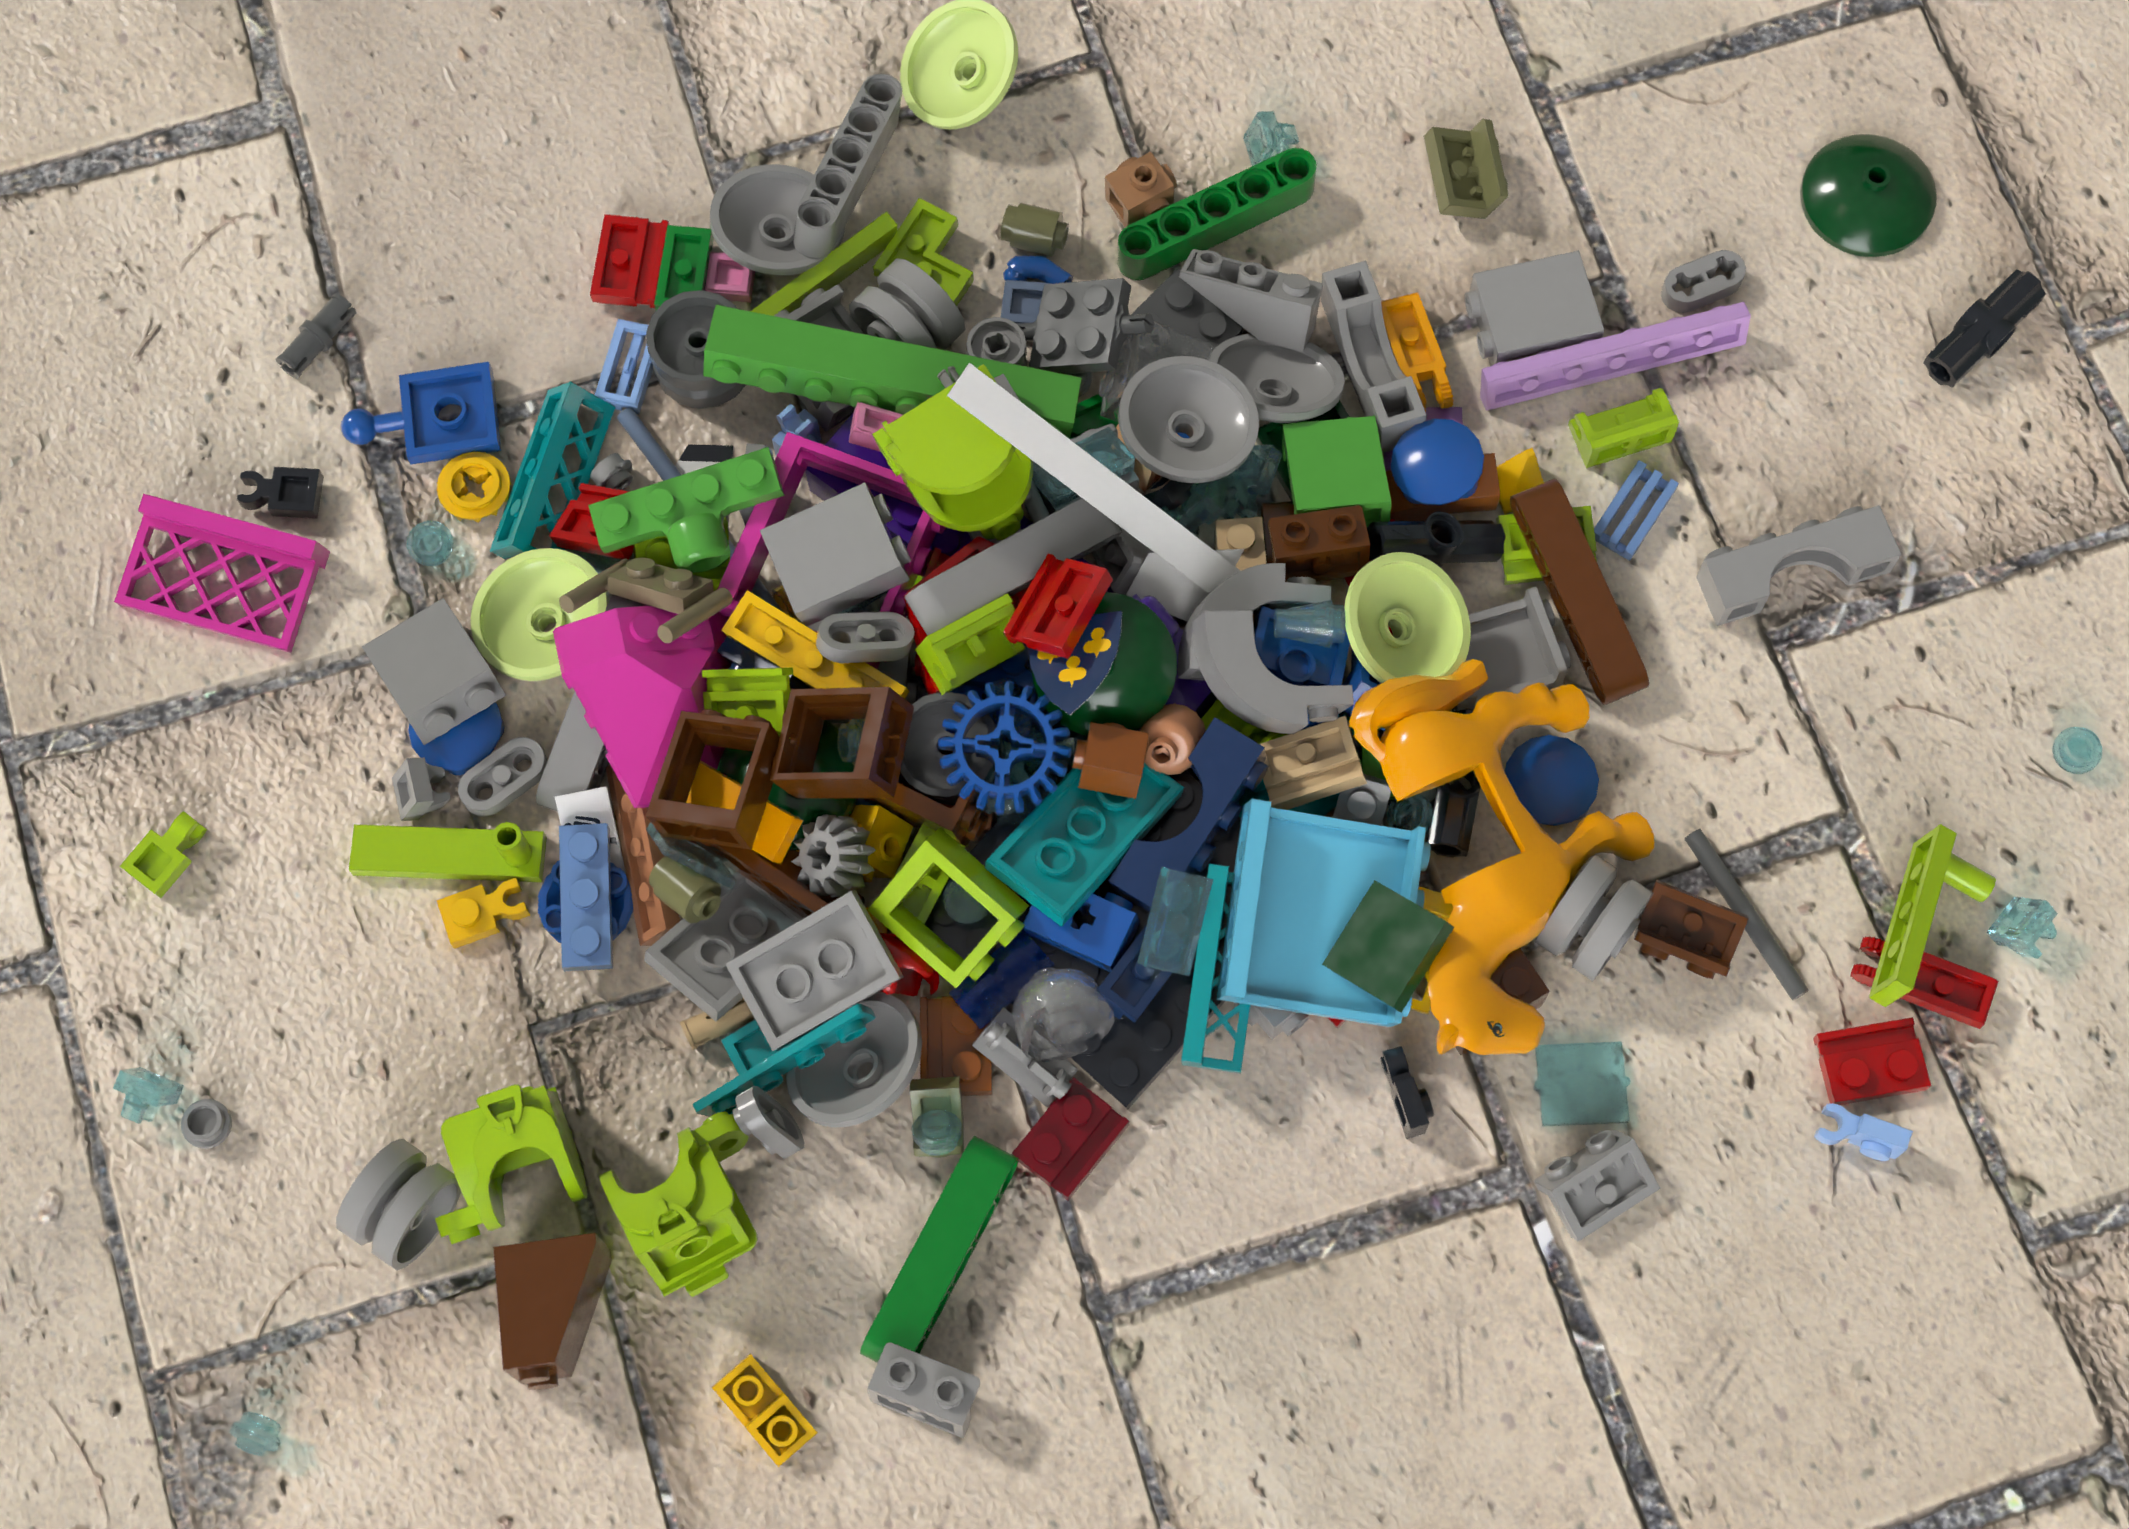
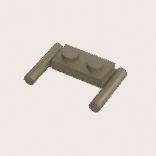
M649 558L622 559L562 595L559 599L561 608L567 613H572L606 591H609L610 594L676 613L678 614L677 616L658 627V636L664 643H671L729 606L733 601L732 594L728 589L722 587L713 591V580L694 575L687 569H673L656 564Z

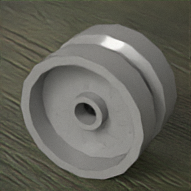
M896 258L877 277L879 288L868 286L849 304L851 317L866 335L931 348L946 349L965 331L964 319L949 295L932 277L918 266L904 259Z
M1594 855L1578 875L1535 941L1538 945L1557 956L1565 953L1577 936L1580 935L1584 940L1572 958V968L1591 981L1596 979L1610 958H1616L1640 923L1638 917L1654 894L1632 879L1623 883L1611 900L1606 898V894L1617 877V868L1598 855Z
M403 1138L388 1144L364 1167L343 1199L336 1217V1228L359 1245L372 1242V1253L396 1271L411 1264L434 1241L439 1234L435 1218L453 1212L462 1192L454 1173L439 1163L426 1167L427 1156Z

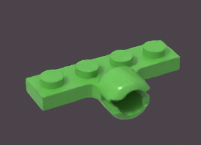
M766 447L588 506L600 549L605 554L658 536H666L674 564L679 569L700 573L719 567L729 558L730 547L723 526L724 518L727 515L785 495L770 448Z

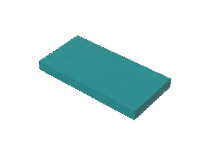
M1144 762L1137 797L1134 799L1078 788L1081 769L1073 768L1057 784L1055 793H1049L1042 800V804L1037 806L986 860L985 869L1062 927L1120 864L1135 840H1142L1182 796L1184 790L1182 785L1170 776L1148 767Z

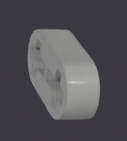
M1721 250L1674 268L1666 276L1662 287L1661 297L1663 303L1674 312L1685 313L1732 295L1739 289L1745 276L1746 266L1744 260L1733 251ZM1717 267H1720L1723 272L1731 270L1730 280H1727L1724 275L1713 277ZM1680 283L1683 288L1693 286L1690 296H1686L1683 291L1675 292L1676 284Z

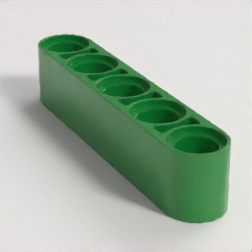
M1302 148L1285 150L1128 225L1118 236V267L1120 272L1131 280L1140 281L1150 278L1187 260L1192 249L1208 250L1304 204L1311 198L1314 191L1317 165L1314 156ZM1291 174H1298L1303 178L1297 180L1291 179L1287 176ZM1260 193L1264 195V197L1252 198L1248 196V194ZM1219 211L1224 213L1225 216L1213 217L1209 213ZM1174 230H1181L1183 232H1186V234L1182 236H1173L1169 234V232ZM1142 249L1146 253L1143 255H1133L1129 251Z
M976 1136L970 1140L873 1321L861 1346V1355L878 1363L887 1343H893L920 1354L1014 1175L1019 1162L1018 1157Z

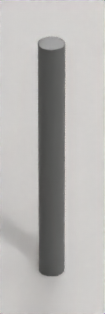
M1701 829L1690 833L1684 840L1729 907L1749 917L1745 931L1793 1001L1807 993L1809 989Z

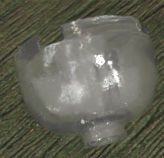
M1046 968L1037 972L1023 986L1013 1004V1025L1022 1052L1026 1056H1028V1052L1034 1053L1036 1060L1041 1062L1060 1061L1088 1050L1087 1044L1082 1041L1093 1037L1097 1032L1102 1040L1114 1024V1011L1098 990L1100 985L1089 975L1079 970Z

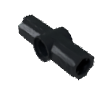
M2016 269L1985 300L1980 298L1973 303L1957 321L1953 331L1933 351L1931 350L1925 358L1923 364L1927 367L1929 376L1938 384L1948 385L1953 388L1984 357L1991 358L2013 335L2017 328L2016 326L2033 309L2038 307L2044 299L2046 292L2041 286V281L2029 271L2022 272Z
M1439 511L1432 513L1425 521L1371 522L1367 527L1370 541L1369 561L1388 553L1407 552L1427 558L1441 568L1444 563L1497 562L1504 554L1506 535L1502 524H1495L1493 520H1457L1454 516Z
M1453 710L1452 712L1470 714L1473 712V710ZM1473 770L1464 776L1472 786L1470 789L1457 790L1449 783L1436 787V797L1427 842L1430 843V850L1437 855L1452 858L1458 856L1466 857L1468 855L1481 789Z

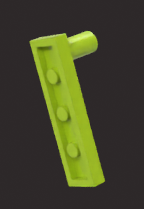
M886 211L830 252L820 263L800 274L751 312L771 316L783 310L791 313L801 307L802 301L815 290L823 288L826 292L838 285L885 250L897 232V223Z
M512 822L501 823L495 829L354 824L349 871L353 876L508 881L517 878L518 882H542L547 836L544 831H522Z
M1942 824L1913 843L1869 995L1871 1000L1884 1007H1887L1914 988L1943 882L1978 902H1983L1989 897L1996 883L1995 877L1952 853L1957 833Z

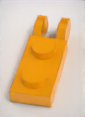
M1419 293L1381 301L1384 324L1394 357L1406 377L1412 376L1425 412L1426 398L1419 382L1432 379L1433 391L1441 409L1453 407V394L1445 373L1447 366Z

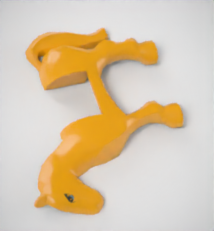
M1476 659L1463 662L1454 673L1448 676L1413 675L1394 678L1365 691L1354 705L1349 720V727L1354 729V737L1380 762L1383 774L1397 802L1462 778L1473 770L1494 813L1519 848L1521 853L1485 867L1441 890L1445 904H1452L1454 907L1448 919V923L1454 926V929L1429 967L1428 992L1431 1001V1012L1440 1023V1029L1437 1031L1436 1049L1440 1055L1456 1046L1479 1055L1526 1054L1539 1045L1545 1028L1544 1017L1534 1006L1508 995L1491 980V975L1510 953L1529 944L1541 933L1548 919L1568 891L1575 876L1590 857L1597 853H1611L1627 861L1648 857L1654 849V833L1647 819L1637 812L1624 813L1611 819L1598 811L1586 816L1578 823L1576 829L1566 841L1557 844L1520 802L1504 772L1500 751L1506 738L1515 729L1522 726L1550 725L1561 733L1584 728L1590 718L1589 703L1583 691L1573 684L1561 685L1549 690L1544 683L1538 682L1527 685L1518 694L1500 691L1484 695L1470 714L1450 712L1459 703L1477 692L1489 679L1484 663ZM1384 728L1385 731L1381 739H1379L1377 729Z

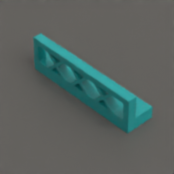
M572 382L548 389L491 545V553L503 559L512 558L523 552L537 549L530 545L536 527L546 524L549 534L552 532L557 524V519L561 517L571 499L577 500L581 492L578 489L580 484L589 483L590 474L596 464L615 406ZM581 404L598 413L593 430L583 433L577 417ZM575 442L582 461L579 469L569 474L562 455L566 445ZM561 483L567 503L564 511L554 514L548 494L551 486ZM552 542V545L550 547L553 549L565 550V548L558 547L554 542Z
M1209 864L1181 1061L1184 1066L1241 1074L1250 1005L1239 1004L1223 1016L1211 1000L1213 988L1219 985L1220 975L1214 979L1216 962L1218 960L1220 964L1222 963V955L1219 953L1218 948L1219 941L1225 937L1226 927L1221 930L1223 913L1228 917L1229 907L1225 903L1227 884H1232L1234 873L1229 872V866ZM1211 1009L1219 1020L1208 1027ZM1239 1013L1236 1032L1228 1021ZM1222 1025L1235 1040L1233 1061L1203 1057L1206 1037Z

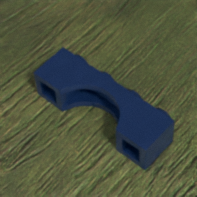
M1214 718L1189 756V761L1192 763L1191 769L1203 788L1202 804L1197 817L1185 831L1171 839L1159 842L1135 840L1109 879L1112 890L1160 920L1164 918L1168 910L1176 913L1189 893L1190 888L1185 886L1187 880L1195 869L1202 872L1214 855L1216 847L1211 845L1221 828L1229 831L1242 810V806L1237 804L1247 788L1254 791L1264 778L1269 767L1264 763L1266 760L1265 747L1219 719Z

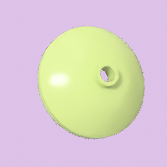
M955 0L937 8L919 24L905 48L900 69V82L904 99L908 107L919 119L940 129H960L979 122L999 105L1012 84L1018 63V42L1013 26L1008 18L1000 10L982 0Z
M553 548L523 552L502 563L486 578L473 602L471 631L478 651L493 668L514 679L540 681L560 676L561 670L553 630L557 627L605 612L609 597L606 591L572 613H567L561 608L559 599L562 595L598 574L596 570L580 556ZM556 623L552 630L544 632L547 625Z
M1394 552L1382 555L1368 562L1353 578L1345 600L1344 618L1346 632L1357 659L1377 681L1383 683L1389 679L1413 675L1448 676L1465 662L1471 641L1468 610L1459 589L1448 574L1439 566L1420 555Z

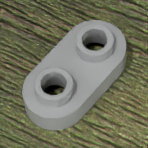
M894 612L832 614L821 621L816 646L825 658L837 663L896 661L904 658L910 652L914 638V628L907 618Z
M526 737L514 738L469 769L462 776L458 785L459 797L467 810L477 816L494 815L539 783L547 764V757L543 749L533 739ZM521 761H532V765L528 770L523 772L516 770L517 765ZM485 788L493 789V794L490 798L486 800L478 799V794L481 790Z
M753 1086L736 1096L737 1108L733 1109V1116L745 1135L753 1134L762 1142L770 1154L777 1153L782 1158H787L804 1148L802 1133L792 1115L761 1088Z

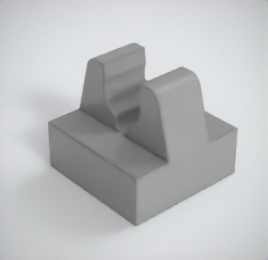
M425 757L407 758L392 777L401 821L419 820L424 814L443 808L450 799L449 792L437 793L432 790L431 783H439L445 776V770L442 767L427 765Z

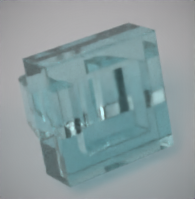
M1274 111L1257 112L1243 136L1251 166L1290 149L1289 145L1299 143L1295 125L1278 123Z
M2013 897L1986 933L1997 945L2006 946L2022 957L2038 959L2042 953L2035 946V942L2039 937L2054 939L2056 937L2057 931L2052 920L2058 913L2047 900Z
M139 1067L120 1070L113 1089L126 1094L121 1117L141 1124L143 1119L148 1122L153 1121L160 1106L177 1104L184 1085Z

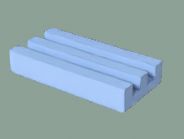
M622 319L617 321L595 391V396L615 406V410L622 411L623 408H632L636 414H640L653 371V363L648 353L647 344L631 396H627L649 325ZM627 333H634L616 393H610L609 391Z

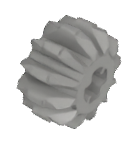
M828 814L818 816L816 822L803 825L805 838L793 841L800 849L799 856L791 862L802 867L797 880L810 885V892L819 896L831 895V897H842L851 890L865 887L863 874L874 871L867 862L868 856L876 851L870 845H865L870 831L865 830L863 827H858L857 820L849 816L837 817L836 815Z

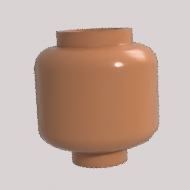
M1174 703L1165 705L1160 712L1146 721L1140 732L1149 733L1145 764L1165 775L1180 774L1192 766L1189 756L1206 732L1204 722L1199 715L1187 706Z

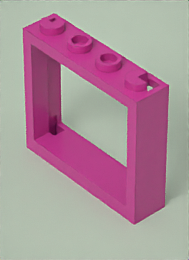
M787 432L775 458L776 468L785 496L754 506L718 586V589L722 587L728 589L733 597L732 603L719 611L721 615L730 617L747 590L752 592L769 553L760 530L784 519L807 466L858 485L866 483L869 489L920 507L901 476H896L888 468ZM924 510L907 546L911 562L904 564L910 580L888 590L879 612H894L905 618L908 616L904 595L914 586L918 575L923 577L933 552L930 546L936 533L942 534L946 527L937 524ZM865 662L875 669H878L880 662Z

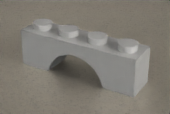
M1362 261L1322 273L1321 303L1365 417H1376L1382 453L1394 449L1402 434L1414 425L1426 421L1427 415L1412 376L1406 377L1394 357L1384 324L1381 298L1367 262Z
M1880 505L1865 510L1861 506H1856L1844 510L1836 516V519L1823 523L1816 519L1806 521L1795 527L1791 533L1776 537L1775 533L1761 535L1752 540L1748 546L1733 550L1730 546L1716 549L1705 557L1696 578L1716 626H1720L1761 613L1770 596L1771 578L1787 567L1801 564L1818 566L1832 572L1848 586L1890 573L1902 554Z

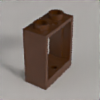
M890 687L791 689L787 708L782 718L783 725L777 751L772 760L770 780L795 798H894L914 706ZM865 719L854 771L812 772L824 720Z
M704 709L700 713L681 711L646 813V817L663 837L752 850L773 782L770 780L772 760L776 754L780 738L773 725L768 720L754 715H748L744 719L726 717L720 712ZM705 745L753 752L734 810L686 803Z

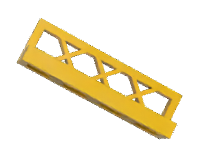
M748 590L721 630L729 638L741 643L781 668L793 667V675L811 689L890 687L904 699L909 693L905 686L865 662L837 663L828 660L817 649V632Z

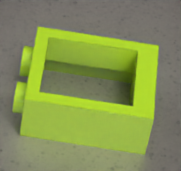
M940 827L924 841L867 910L953 987L957 988L968 976L976 982L995 961L988 954L998 942L1006 947L1025 925L1018 918L1029 905L1001 880L986 870L983 864ZM935 864L998 919V922L965 960L902 905Z

